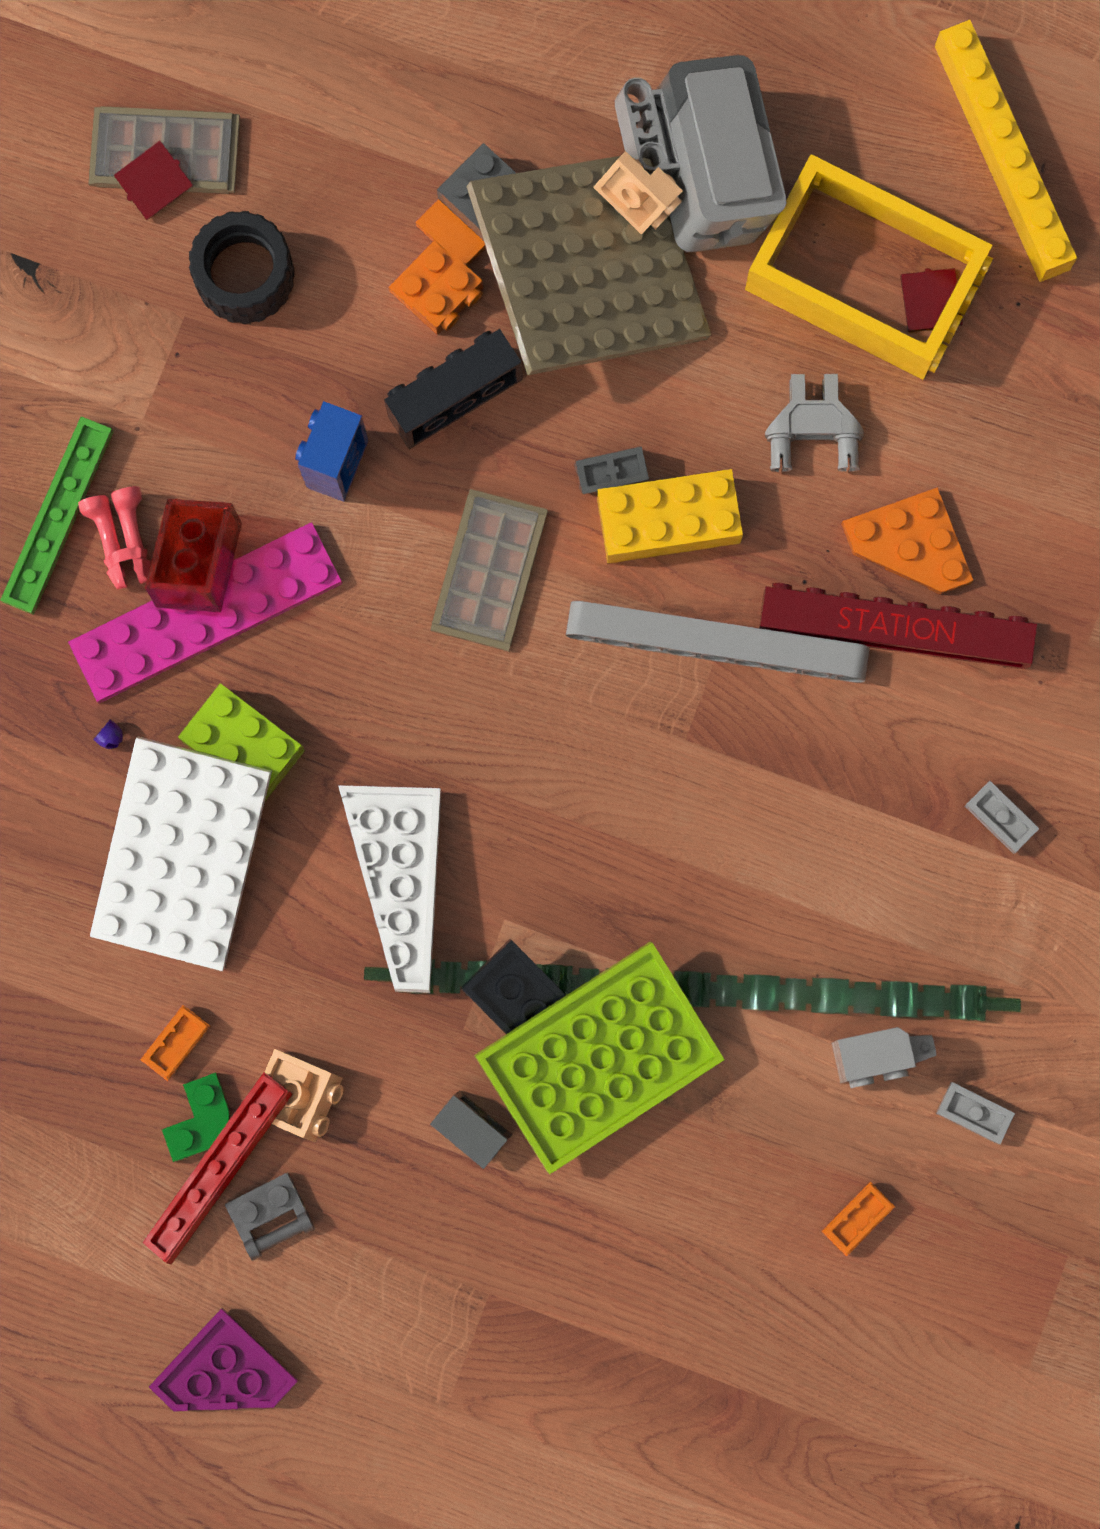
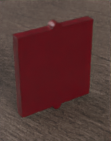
M160 140L114 174V177L128 194L127 200L133 201L147 221L194 186L180 168L181 162L177 159L174 160Z
M926 268L924 272L900 275L908 332L930 329L933 331L957 285L955 268L934 271Z

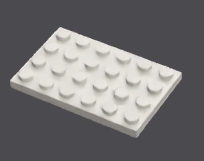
M139 736L136 737L90 937L223 971L229 953L272 771Z

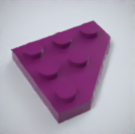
M221 1308L153 1381L149 1388L174 1412L274 1408L299 1380L225 1309Z

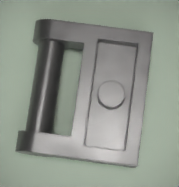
M285 1173L225 1204L252 1261L261 1257V1252L303 1231L306 1234L315 1229L289 1173ZM292 1209L294 1210L297 1219L256 1240L254 1239L251 1230Z

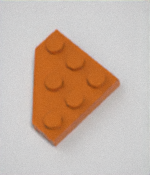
M938 487L842 521V527L854 556L884 567L885 570L907 580L911 579L940 595L973 582Z

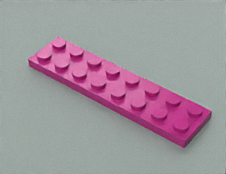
M311 522L68 641L96 701L100 704L341 585L342 581Z

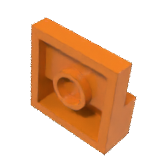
M434 240L388 288L401 303L438 335L443 329L448 331L457 323L460 318L458 314L466 305L472 307L483 294L481 291L483 289V281L459 258L457 260L454 259Z

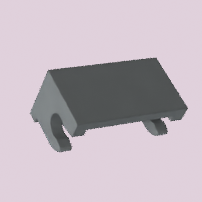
M642 446L578 460L574 463L579 479V488L583 495L597 492V489L649 480Z
M460 1090L452 1096L430 1123L431 1126L483 1169L512 1136L508 1130Z

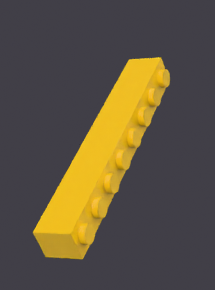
M971 20L940 31L935 44L936 51L1039 282L1070 271L1077 259L1076 254Z

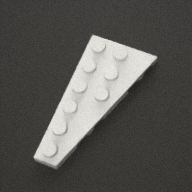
M338 785L394 989L396 992L430 993L441 789Z

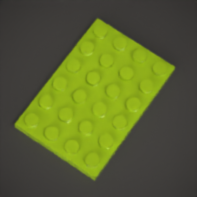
M648 942L474 1055L549 1174L725 1060L653 942Z

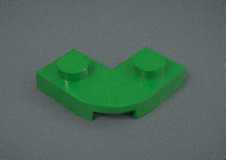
M217 1073L183 1084L194 1118L162 1129L173 1162L209 1150L229 1119H231L229 1105Z

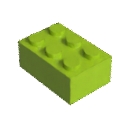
M221 683L178 736L182 743L191 750L271 770L272 773L265 801L305 751L301 744Z

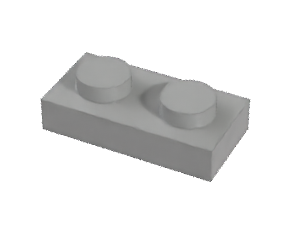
M991 781L964 806L1013 854L1039 830Z
M950 1082L936 1112L937 1115L998 1145L1001 1144L1015 1115L1014 1112L953 1082Z

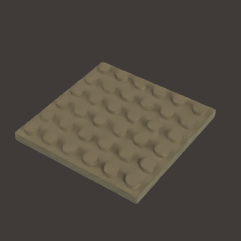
M620 156L470 181L467 185V190L527 375L704 341L711 336L684 251L676 243L670 215L656 230L650 225L641 235L593 188ZM642 158L646 165L654 167L650 159Z

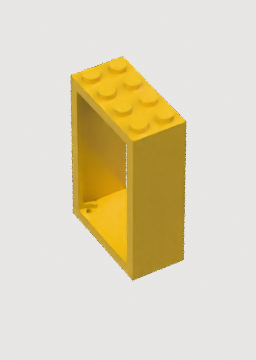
M811 154L786 200L785 208L776 218L749 269L745 290L924 380L928 371L935 373L948 347L943 342L950 344L963 318L958 313L966 314L978 287H980L993 261V258L988 256L992 244ZM814 188L967 264L926 343L921 340L918 341L775 269L773 264Z

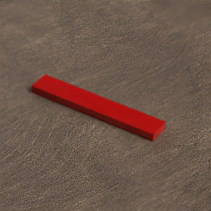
M263 1072L142 1242L165 1263L172 1265L293 1095L291 1091L268 1073Z

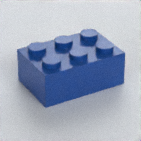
M323 401L320 410L315 409L310 417L308 428L311 429V433L307 442L301 441L295 460L299 461L298 468L306 488L344 502L369 440L362 415Z

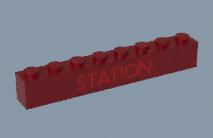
M772 583V587L766 586L763 593L759 629L857 643L875 649L1025 670L1033 662L1037 624L1028 623L1029 619L1026 617L1008 616V620L994 618V613L987 611H975L974 615L962 614L960 608L942 606L940 610L927 609V604L921 602H907V606L893 604L894 600L886 597H874L873 601L859 599L860 595L850 592H841L839 596L826 595V590L814 587H808L806 591L792 590V585L785 583Z

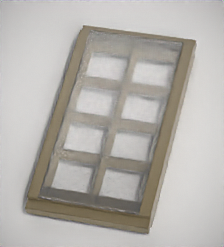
M105 106L94 107L88 184L89 186L103 188H122L114 174L160 140L174 160L177 159L181 162L180 168L194 185L186 192L235 193L240 114Z
M470 489L433 617L431 631L509 652L548 509Z

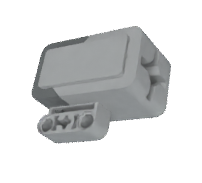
M743 55L676 63L670 68L656 90H652L650 84L642 78L634 77L624 84L616 96L615 110L625 151L632 158L637 159L650 175L659 167L664 173L670 175L683 190L678 195L682 202L670 214L677 245L686 252H697L754 243L786 206V195L753 62ZM628 94L634 95L639 100V103L633 102L628 97ZM642 158L650 159L654 167L646 165Z

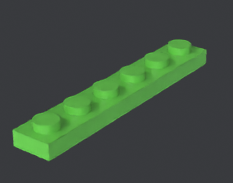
M82 416L80 417L0 599L2 603L34 615L78 515V502L85 499L114 432L112 428Z

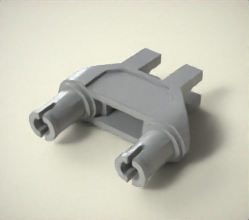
M791 374L789 381L790 403L765 431V438L771 443L770 470L772 472H779L780 458L782 459V472L792 470L791 442L794 440H835L838 442V471H847L848 458L849 472L860 470L858 442L864 437V431L857 419L838 400V374H824V379H822V400H805V374Z

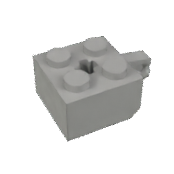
M898 1027L844 1038L831 1043L840 1084L849 1082L850 1088L873 1084V1077L883 1075L884 1081L909 1076L907 1069L916 1067L915 1063L936 1056L932 1035L909 1036L908 1033Z

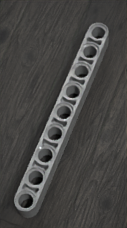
M584 601L571 602L566 636L576 640L855 683L865 682L870 651L868 646L857 643Z

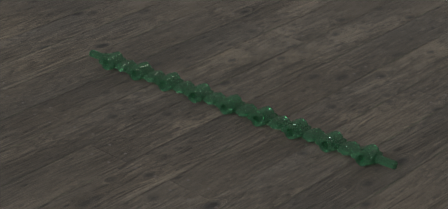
M432 959L430 993H398L433 994L434 986H440L439 993L460 994V988L487 961H468L467 970L462 969V962L441 961V968H435V959ZM537 964L565 995H568L599 975V969L579 968V974L572 975L573 966ZM364 968V980L392 982L389 968ZM674 971V978L692 1007L709 1008L710 999H715V1006L736 1007L737 1000L742 1001V1009L757 1011H779V1002L784 1003V1010L805 1011L806 1004H811V1013L848 1014V1006H853V1013L875 1014V1007H880V1016L917 1018V1009H922V1016L944 1017L945 1010L949 1011V1019L963 1021H985L986 1011H1021L1020 998L987 997L986 986L951 984L950 993H945V986L923 985V992H918V983L902 981H881V990H876L875 982H854V988H849V979L812 978V986H806L807 979L785 978V985H780V976L744 974L743 983H737L738 976L716 975V982H711V973Z

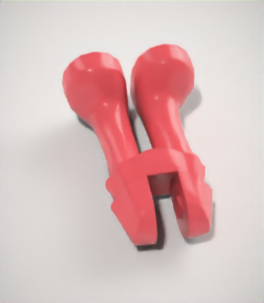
M138 486L122 488L111 493L112 502L124 534L127 547L124 549H120L108 496L98 495L78 502L81 514L92 519L98 528L105 554L103 562L108 568L107 575L117 589L127 588L126 574L121 562L129 559L133 560L134 571L137 574L139 583L142 584L150 580L151 561L147 559V549H144L136 516V508L142 500L141 489Z

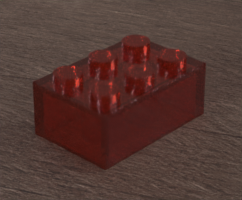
M167 499L145 589L156 608L221 613L242 522L232 503Z

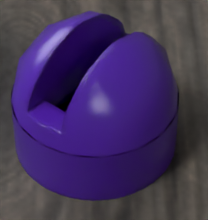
M110 719L93 740L101 747L114 749L122 742L123 732L119 725Z

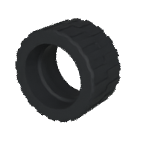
M232 211L222 216L214 217L211 219L212 221L200 229L199 234L195 236L192 242V249L189 251V269L197 292L208 309L210 308L219 318L227 319L228 322L251 324V322L263 321L268 316L278 312V309L287 302L294 286L293 277H295V271L286 239L273 222H269L264 216L259 214H252L249 211ZM237 243L260 245L267 249L273 258L272 273L263 285L251 292L239 294L224 291L216 286L211 276V268L217 256L224 249Z

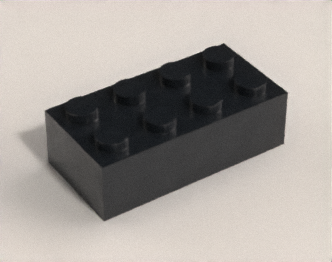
M500 329L493 333L491 331L482 333L474 340V345L464 351L462 348L456 349L446 356V362L436 368L429 366L417 374V380L407 386L400 384L387 393L388 397L384 399L388 418L409 450L522 381V362Z

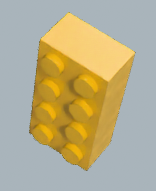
M732 469L597 489V501L607 564L741 543L743 532Z

